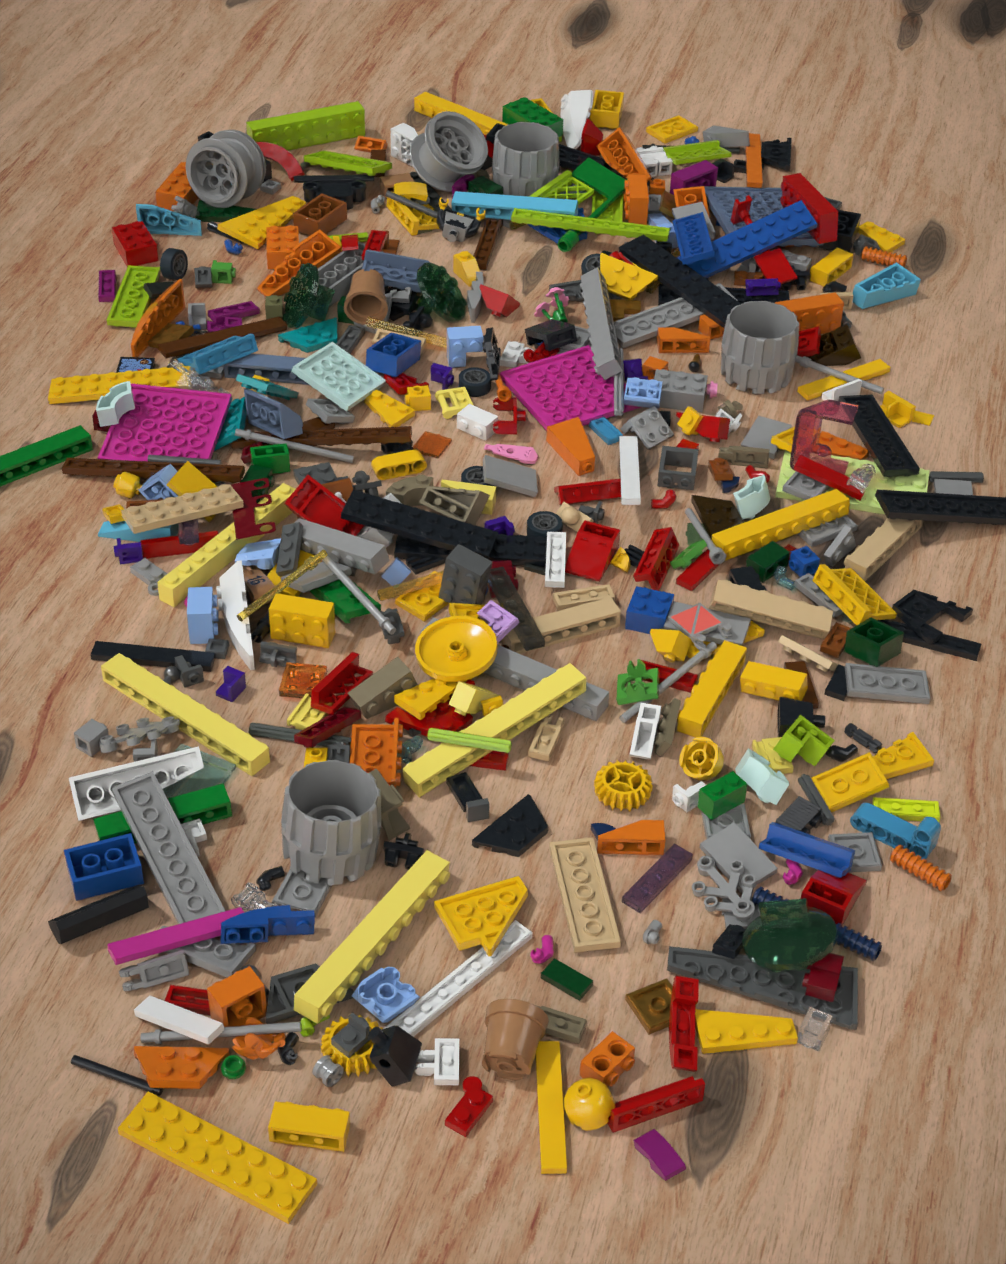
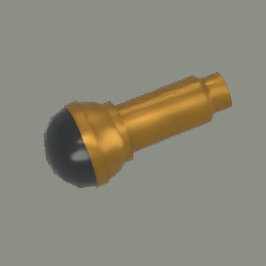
M696 354L693 361L688 365L692 372H697L700 369L699 354Z

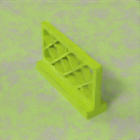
M719 140L663 147L667 158H671L675 165L732 157L730 151L720 147Z
M567 169L528 197L577 198L576 200L580 204L594 194V189L572 177V172ZM568 191H577V193L568 194Z

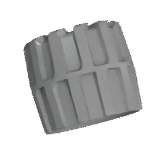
M517 122L508 124L497 131L492 162L493 182L503 186L504 195L528 197L559 175V137L552 128L534 122Z
M768 301L744 302L731 309V313L726 318L721 346V375H726L725 381L729 385L736 383L737 390L745 392L747 388H751L752 394H764L765 389L769 393L780 391L781 387L785 388L790 383L799 341V322L794 312H791L785 306Z
M339 760L313 762L307 764L303 769L294 772L290 777L289 786L285 788L282 807V851L284 859L290 858V869L296 875L302 870L307 873V881L318 884L320 878H326L328 885L343 884L344 877H347L349 881H354L362 877L365 870L367 871L373 866L376 860L381 831V791L377 788L376 779L372 774L361 769V766Z

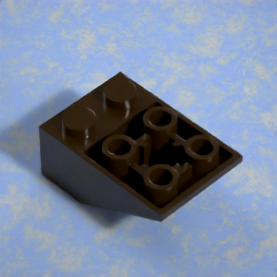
M848 325L821 335L819 354L807 356L811 361L824 366L847 365L861 359Z

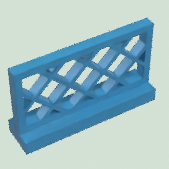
M248 334L243 337L233 336L178 358L177 361L178 364L195 368L196 373L200 375L258 351L254 334Z

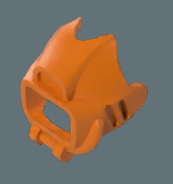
M249 1017L246 1020V1025L264 1024L255 1017ZM248 1033L246 1036H236L233 1038L232 1041L235 1045L232 1048L236 1053L252 1060L257 1058L264 1059L275 1052L278 1047L285 1045L286 1035L285 1033L260 1035Z

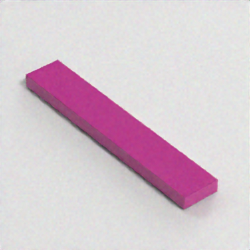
M239 907L107 944L108 952L115 965L218 937L221 936V922L242 914L244 911Z

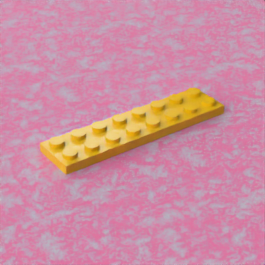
M190 366L143 369L140 371L129 370L119 373L109 372L107 374H91L87 376L76 375L66 378L57 377L51 379L48 401L49 404L99 400L101 396H105L110 392L109 389L127 381H130L131 384L190 390L192 371Z
M149 1091L118 1127L119 1135L287 1224L291 1222L317 1186V1178Z

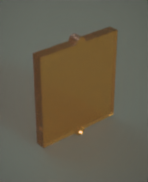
M425 431L415 443L413 449L419 450L423 456L439 459L451 444L452 439Z

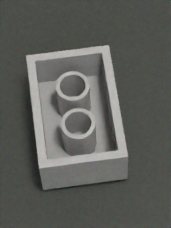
M656 369L654 380L663 381L660 408L686 410L690 406L697 412L702 413L708 375Z

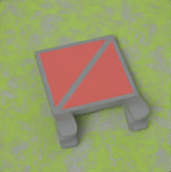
M701 603L668 616V620L688 636L697 649L706 647L703 643L706 640L704 634L718 629L724 638L732 636L729 632L732 629V625L721 621Z

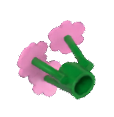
M554 287L546 294V297L553 299L551 306L558 308V310L553 312L552 317L548 314L550 304L546 302L537 306L534 316L542 317L545 315L549 320L554 319L568 323L564 307L568 305L569 297L563 294L564 289Z

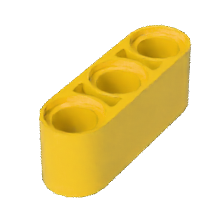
M413 449L378 456L372 460L371 467L379 480H388L421 473L426 469L427 463L421 452Z

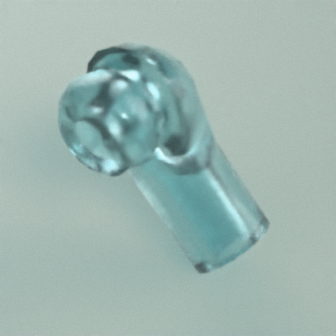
M778 566L776 571H774L776 583L789 590H793L795 581L786 578L785 573L787 570L785 567Z
M416 735L402 744L401 760L403 763L408 764L412 762V754L421 748L423 739L420 736Z

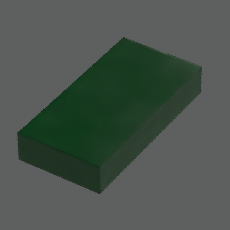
M555 958L541 972V979L579 1001L593 986L592 979Z

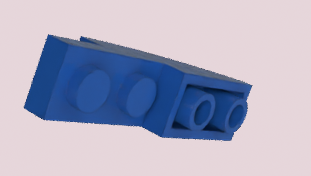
M290 905L248 911L221 922L220 941L221 944L268 942V936L314 934L315 913L314 910L291 911Z

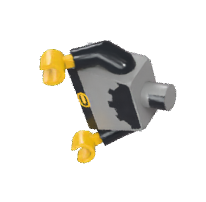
M441 197L438 203L440 209H438L436 222L439 229L442 230V236L446 237L450 242H464L466 238L476 235L481 224L480 220L486 216L485 210L483 214H479L480 208H477V218L475 219V217L449 209L445 210L449 199L447 198L446 203H442Z

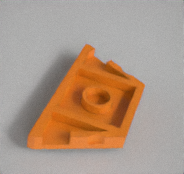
M134 1046V1056L138 1059L140 1069L146 1075V1081L150 1088L201 1089L207 1082V1079L216 1073L218 1064L229 1056V1048Z

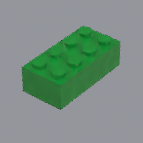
M523 97L503 106V123L509 125L517 122L539 123L552 128L558 137L563 136L564 119L539 106L537 103L530 101L528 98Z

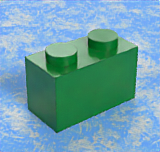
M287 443L250 447L252 465L272 468V474L290 472Z
M734 771L699 789L698 808L711 820L719 817L745 802L747 783Z

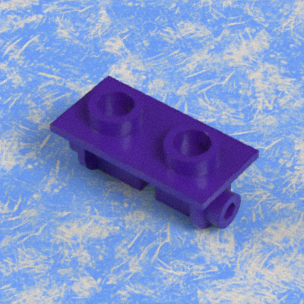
M778 278L745 280L746 296L779 295L778 288H780L781 284L778 282Z

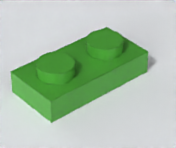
M702 539L690 544L670 562L673 569L680 566L685 568L692 563V559L699 557L703 553L702 550L707 546L705 540Z

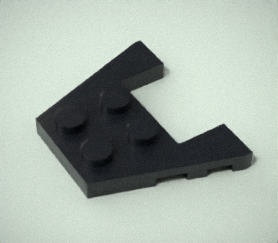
M912 590L893 604L892 609L905 624L931 646L941 639L943 632L930 626V623L944 613L961 622L972 615L973 608L966 606L963 609L957 607L955 602L949 601L944 603L938 601L936 596Z

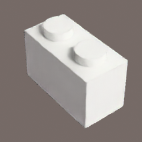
M468 404L457 413V428L486 441L495 434L493 428H498V426L493 427L494 422L498 421L497 415L474 405Z

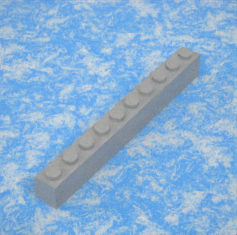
M597 267L580 276V287L583 290L581 294L584 298L586 322L591 336L589 340L594 354L592 358L596 364L594 369L598 375H601L606 380L623 371L606 279Z
M433 617L427 623V625L420 631V634L426 627H428L435 621H438V619ZM497 644V656L492 665L483 673L525 691L527 688H531L539 683L543 678L555 673L557 669ZM586 682V691L562 707L597 721L608 707L609 691Z

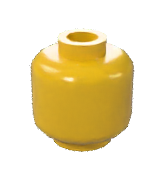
M123 472L121 475L118 474L113 485L116 494L132 499L135 494L139 495V489L142 487L140 478L128 472Z

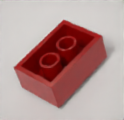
M135 221L130 224H120L112 227L114 245L127 267L128 265L139 266L159 261L157 244L143 221Z

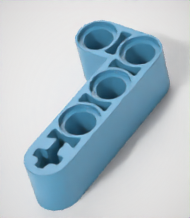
M862 803L850 818V823L856 830L862 833L872 832L874 839L894 849L898 845H903L904 849L908 848L910 852H915V856L920 855L921 859H927L936 847L941 831L940 823L933 817H925L917 827L870 803Z

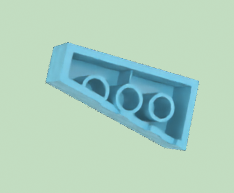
M896 262L857 283L853 289V303L864 309L916 295L921 279Z

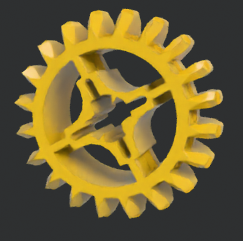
M626 759L624 762L616 760L615 764L608 762L607 766H602L597 771L594 780V791L599 801L603 802L604 806L611 805L612 810L619 808L620 811L627 809L630 812L632 807L638 810L640 805L644 806L651 796L653 787L648 770L643 769L642 765L636 766L634 761L627 763Z
M340 1016L339 1023L332 1021L331 1027H326L325 1035H322L321 1053H323V1056H331L332 1062L341 1065L348 1077L351 1073H355L359 1077L362 1071L368 1074L370 1068L377 1069L370 1060V1054L374 1045L371 1040L350 1058L331 1045V1038L349 1024L348 1019ZM370 1016L365 1018L369 1024L370 1031L374 1027H379L377 1021L371 1022Z

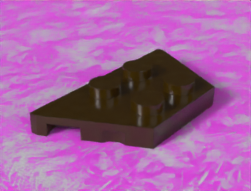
M692 495L691 502L711 540L712 534L744 523L732 501Z

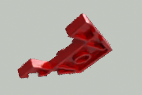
M451 694L449 700L445 703L440 702L437 704V709L433 712H426L422 720L397 707L385 716V722L392 725L394 718H399V724L403 725V729L410 730L413 728L421 731V735L427 736L429 728L456 732L464 730L472 724L473 717L470 713L464 716L454 711L455 707L449 705L452 698Z

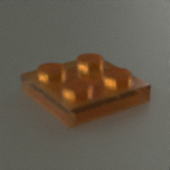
M286 662L279 688V696L303 698L307 693L311 697L312 689L326 677L327 666Z

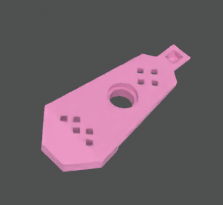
M486 444L484 450L492 451L493 454L519 460L525 464H535L538 459V455L533 447L504 444Z

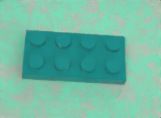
M237 374L236 381L241 382L242 387L290 400V398L297 399L299 392L268 381Z

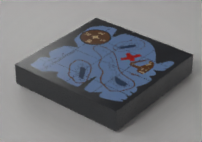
M120 357L116 373L129 370L154 369L155 358Z

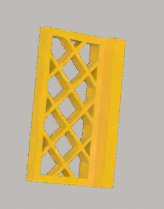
M387 197L386 207L412 236L418 235V230L439 229L436 218ZM423 204V206L434 210L429 204Z
M826 564L819 565L812 581L856 626L869 618L875 620L896 618L897 613L852 568L830 569Z

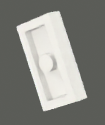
M857 379L823 392L821 399L831 407L840 405L838 403L839 396L860 395L862 380Z

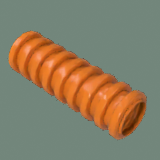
M868 246L864 247L861 256L862 260L866 259L868 262L871 260L872 263L886 264V266L897 262L905 268L907 262L906 255L892 254V252L887 253V251L882 252L881 249L878 251V249H873L872 247L869 249Z
M903 845L896 846L890 856L892 863L896 862L897 866L902 865V869H908V872L914 873L916 877L920 876V879L926 880L927 884L932 883V886L934 888L938 887L939 891L945 890L951 882L952 875L950 873L946 874L945 870H939V867H934L933 863H927V860L921 859L920 855L915 856V852H910L908 848L904 849Z

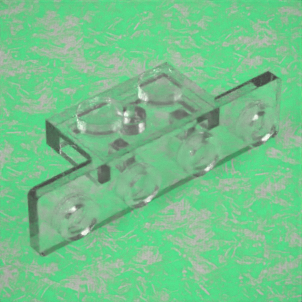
M176 359L174 361L169 360L168 365L182 373L174 388L229 394L224 388L220 387L218 389L213 386L214 382L207 378L203 380L198 377L199 373L193 369H185L183 367L184 364Z

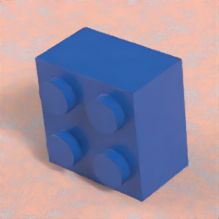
M636 586L626 611L625 629L650 634L651 629H664V624L674 602V594Z

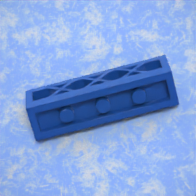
M775 822L770 823L767 838L759 844V849L840 878L851 871L855 854L853 849Z

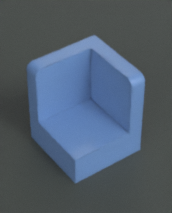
M396 557L383 571L381 577L396 589L411 573V569Z

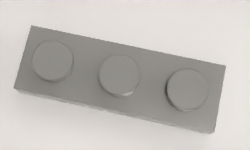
M810 573L795 580L794 587L817 605L833 610L832 616L834 618L844 613L812 581L814 576Z

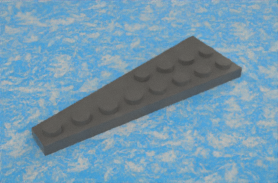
M669 946L667 971L699 979L701 982L851 1030L857 1029L858 968L842 966L834 1002L805 995L806 987H802L805 973L810 974V970L807 969L808 962L738 954L735 959L712 953V951Z

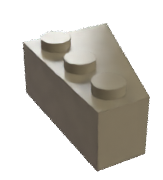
M427 486L419 503L449 518L476 525L490 495L479 490L472 491Z
M397 657L349 691L348 695L355 707L361 710V714L368 719L398 706L394 703V695L418 684L411 670Z

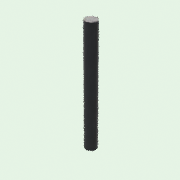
M74 1055L71 1059L72 1065L138 1089L149 1091L158 1096L163 1092V1088H150L144 1079L77 1055Z

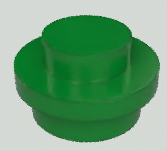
M237 1055L226 1057L221 1065V1072L228 1079H238L246 1071L245 1061Z

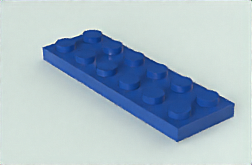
M703 212L672 220L683 265H691L700 260H709L715 256Z

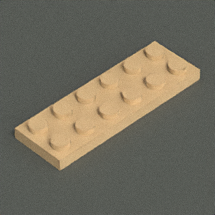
M222 484L212 489L185 493L174 498L168 497L161 501L148 502L145 505L130 506L127 509L121 510L122 518L131 531L136 534L243 508L244 505L243 500L230 484Z
M593 837L549 842V850L574 953L619 948L621 941Z

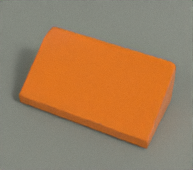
M358 136L354 149L371 152V149L386 150L388 144L386 140Z

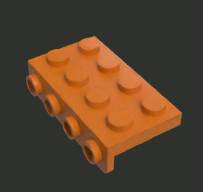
M394 718V725L352 724L350 763L361 766V769L367 773L377 769L389 786L393 784L395 788L401 785V773H397V770H401V757H398V754H402V741H399V738H403V725H399V718Z

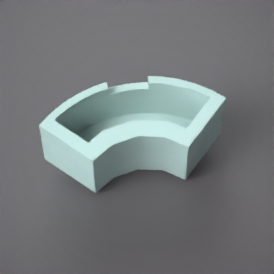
M130 381L111 387L109 389L110 392L105 396H101L98 400L96 412L100 427L119 424V419L124 413L135 409Z
M765 475L747 480L744 488L733 493L737 510L742 520L754 518L755 514L768 505L770 494Z
M748 748L735 768L736 774L756 792L761 801L777 805L789 786L787 778L779 770L776 773L769 767L770 762Z

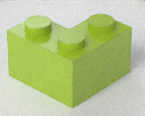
M800 715L773 750L781 758L789 762L799 754L806 762L816 766L835 740Z

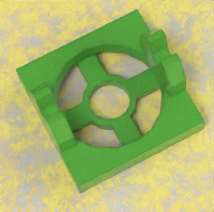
M637 659V666H634L633 662L629 661L627 665L628 673L618 675L616 697L618 705L658 699V668L647 670L645 663L640 659ZM649 678L653 681L652 683L642 682L643 679Z

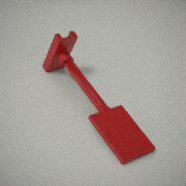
M750 195L746 196V200L743 202H739L738 199L735 200L731 215L733 225L744 222L746 225L753 223L749 214L752 202ZM780 248L772 251L767 250L762 252L763 254L754 256V260L766 279L778 278L780 284L797 279V275Z

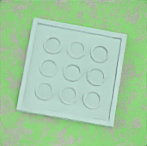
M334 342L329 343L294 365L291 371L345 411L360 403L376 389L382 388L386 383L383 377Z

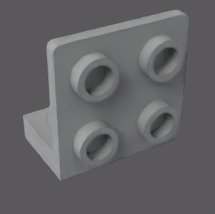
M655 406L630 418L620 428L623 434L629 431L631 433L636 432L647 449L658 445L674 435Z

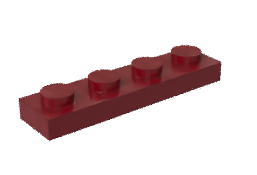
M342 707L333 715L330 714L295 734L294 742L306 748L315 747L316 744L327 740L330 736L341 732L345 727L361 719V710Z

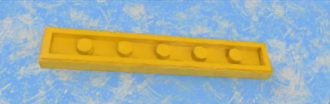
M877 359L845 370L843 373L866 381L889 373L891 367L881 359ZM828 376L799 386L797 392L808 401L822 396L823 392L849 382L834 376Z
M539 1041L535 1060L541 1174H566L567 1159L560 1041Z

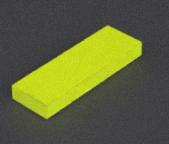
M873 797L872 805L903 820L922 821L925 817H933L938 822L940 821L938 801Z

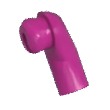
M787 859L786 864L789 870L787 874L784 872L783 879L786 884L794 885L802 877L803 871L798 862Z
M544 935L542 937V948H536V952L534 950L531 951L530 957L534 963L543 964L553 956V937Z

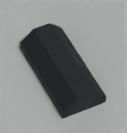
M132 886L49 920L48 924L57 942L63 944L149 908L147 893L144 886Z

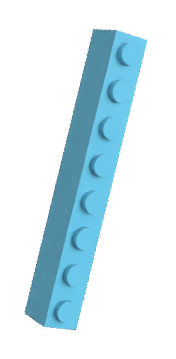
M455 191L451 202L452 211L472 217H477V208H480L479 214H483L485 210V218L511 220L514 208L578 216V200Z

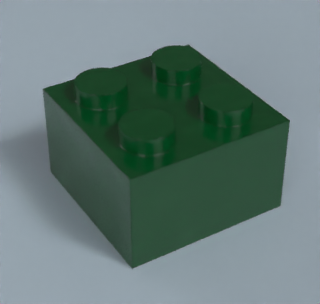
M869 618L847 631L844 652L856 659L867 662L869 665L879 667L901 653L904 632Z

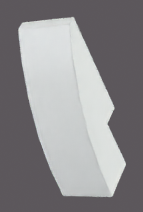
M646 703L640 704L630 757L651 760L661 716V706Z

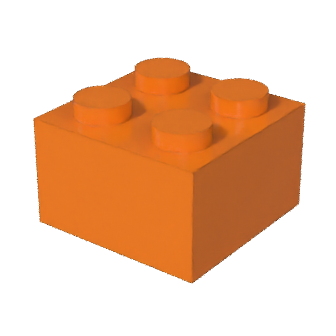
M250 966L236 971L233 975L222 981L215 982L207 988L211 1019L223 1023L224 1027L246 1026L247 1018L255 1017L259 1020L266 1016L265 985Z

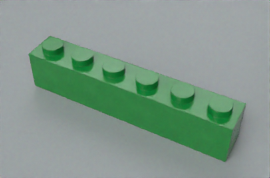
M79 425L1 455L0 487L62 463L67 458H74L92 451L91 435Z
M224 783L167 798L180 824L200 819L203 825L232 817L231 802ZM122 811L93 819L99 841L131 833L134 844L137 843Z

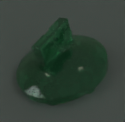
M429 262L421 265L417 270V282L422 295L419 297L416 311L419 307L424 306L425 314L430 315L434 311L448 322L456 323L463 319L467 302L457 286V280L451 277L443 266Z
M311 263L302 264L296 276L291 277L289 292L284 296L286 305L283 321L292 329H298L308 317L325 321L329 304L335 293L334 289L319 284V274L316 265Z
M807 898L780 902H759L760 916L749 924L743 934V946L747 957L755 964L771 969L772 972L792 969L798 971L808 968V965L821 960L828 953L832 952L837 941V928L832 917L820 909L808 906Z

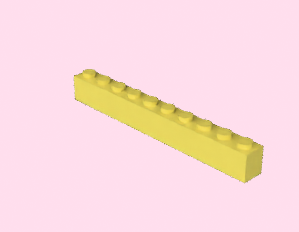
M283 483L269 494L272 499L271 504L254 507L256 525L267 522H275V525H278L293 513L284 503L295 491V488ZM265 497L258 504L266 503L268 498ZM233 522L157 582L159 600L172 607H176L187 597L188 587H201L232 562L246 544L257 542L265 534L236 540ZM264 525L260 528V531H269L272 529V526Z
M118 653L101 665L104 682L162 719L173 716L174 719H179L180 724L178 726L180 731L250 776H254L270 763L269 747L265 743L259 742L249 733L240 730L235 724L229 723L219 714L210 711L203 704H199L191 699L189 695L183 694L173 685L164 682L159 676L153 675L146 668L134 663L130 658Z
M569 663L459 732L510 740L586 691V677ZM442 742L436 748L427 751L423 756L402 768L404 782L420 798L445 782L446 778L456 775L493 750Z
M426 850L294 995V1011L317 1024L323 1017H327L336 1002L342 1001L347 990L358 983L361 974L372 967L377 956L383 955L387 945L397 939L401 929L404 926L407 927L411 923L413 916L417 912L422 911L426 901L435 896L441 884H446L450 877V862Z

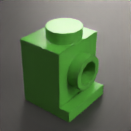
M213 260L211 267L212 283L232 284L233 278L236 277V268H233L232 263Z

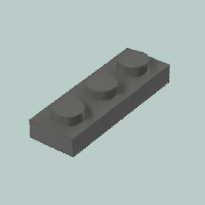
M300 522L283 525L276 568V573L279 577L297 571L303 525Z

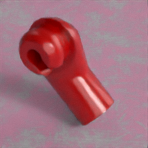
M752 465L747 466L745 469L750 479L765 475L766 482L768 483L770 480L769 474L765 471H756Z
M669 489L666 491L663 499H651V509L669 508L676 501L677 495L675 491Z

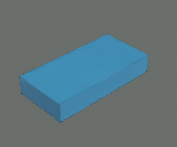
M605 417L589 422V427L607 445L619 442V436H623Z

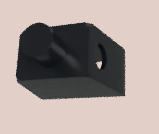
M779 697L777 709L778 737H783L800 715L816 727L825 728V715H813V704L810 702Z
M392 1026L382 1030L379 1027L371 1029L368 1034V1039L374 1043L370 1054L371 1062L392 1087L411 1082L422 1043L399 1026Z

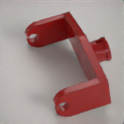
M498 397L495 398L493 403L497 402L498 405L493 404L494 409L513 411V421H496L493 427L498 426L499 428H493V431L496 434L517 435V421H526V410H517V397H511L506 402L500 401Z

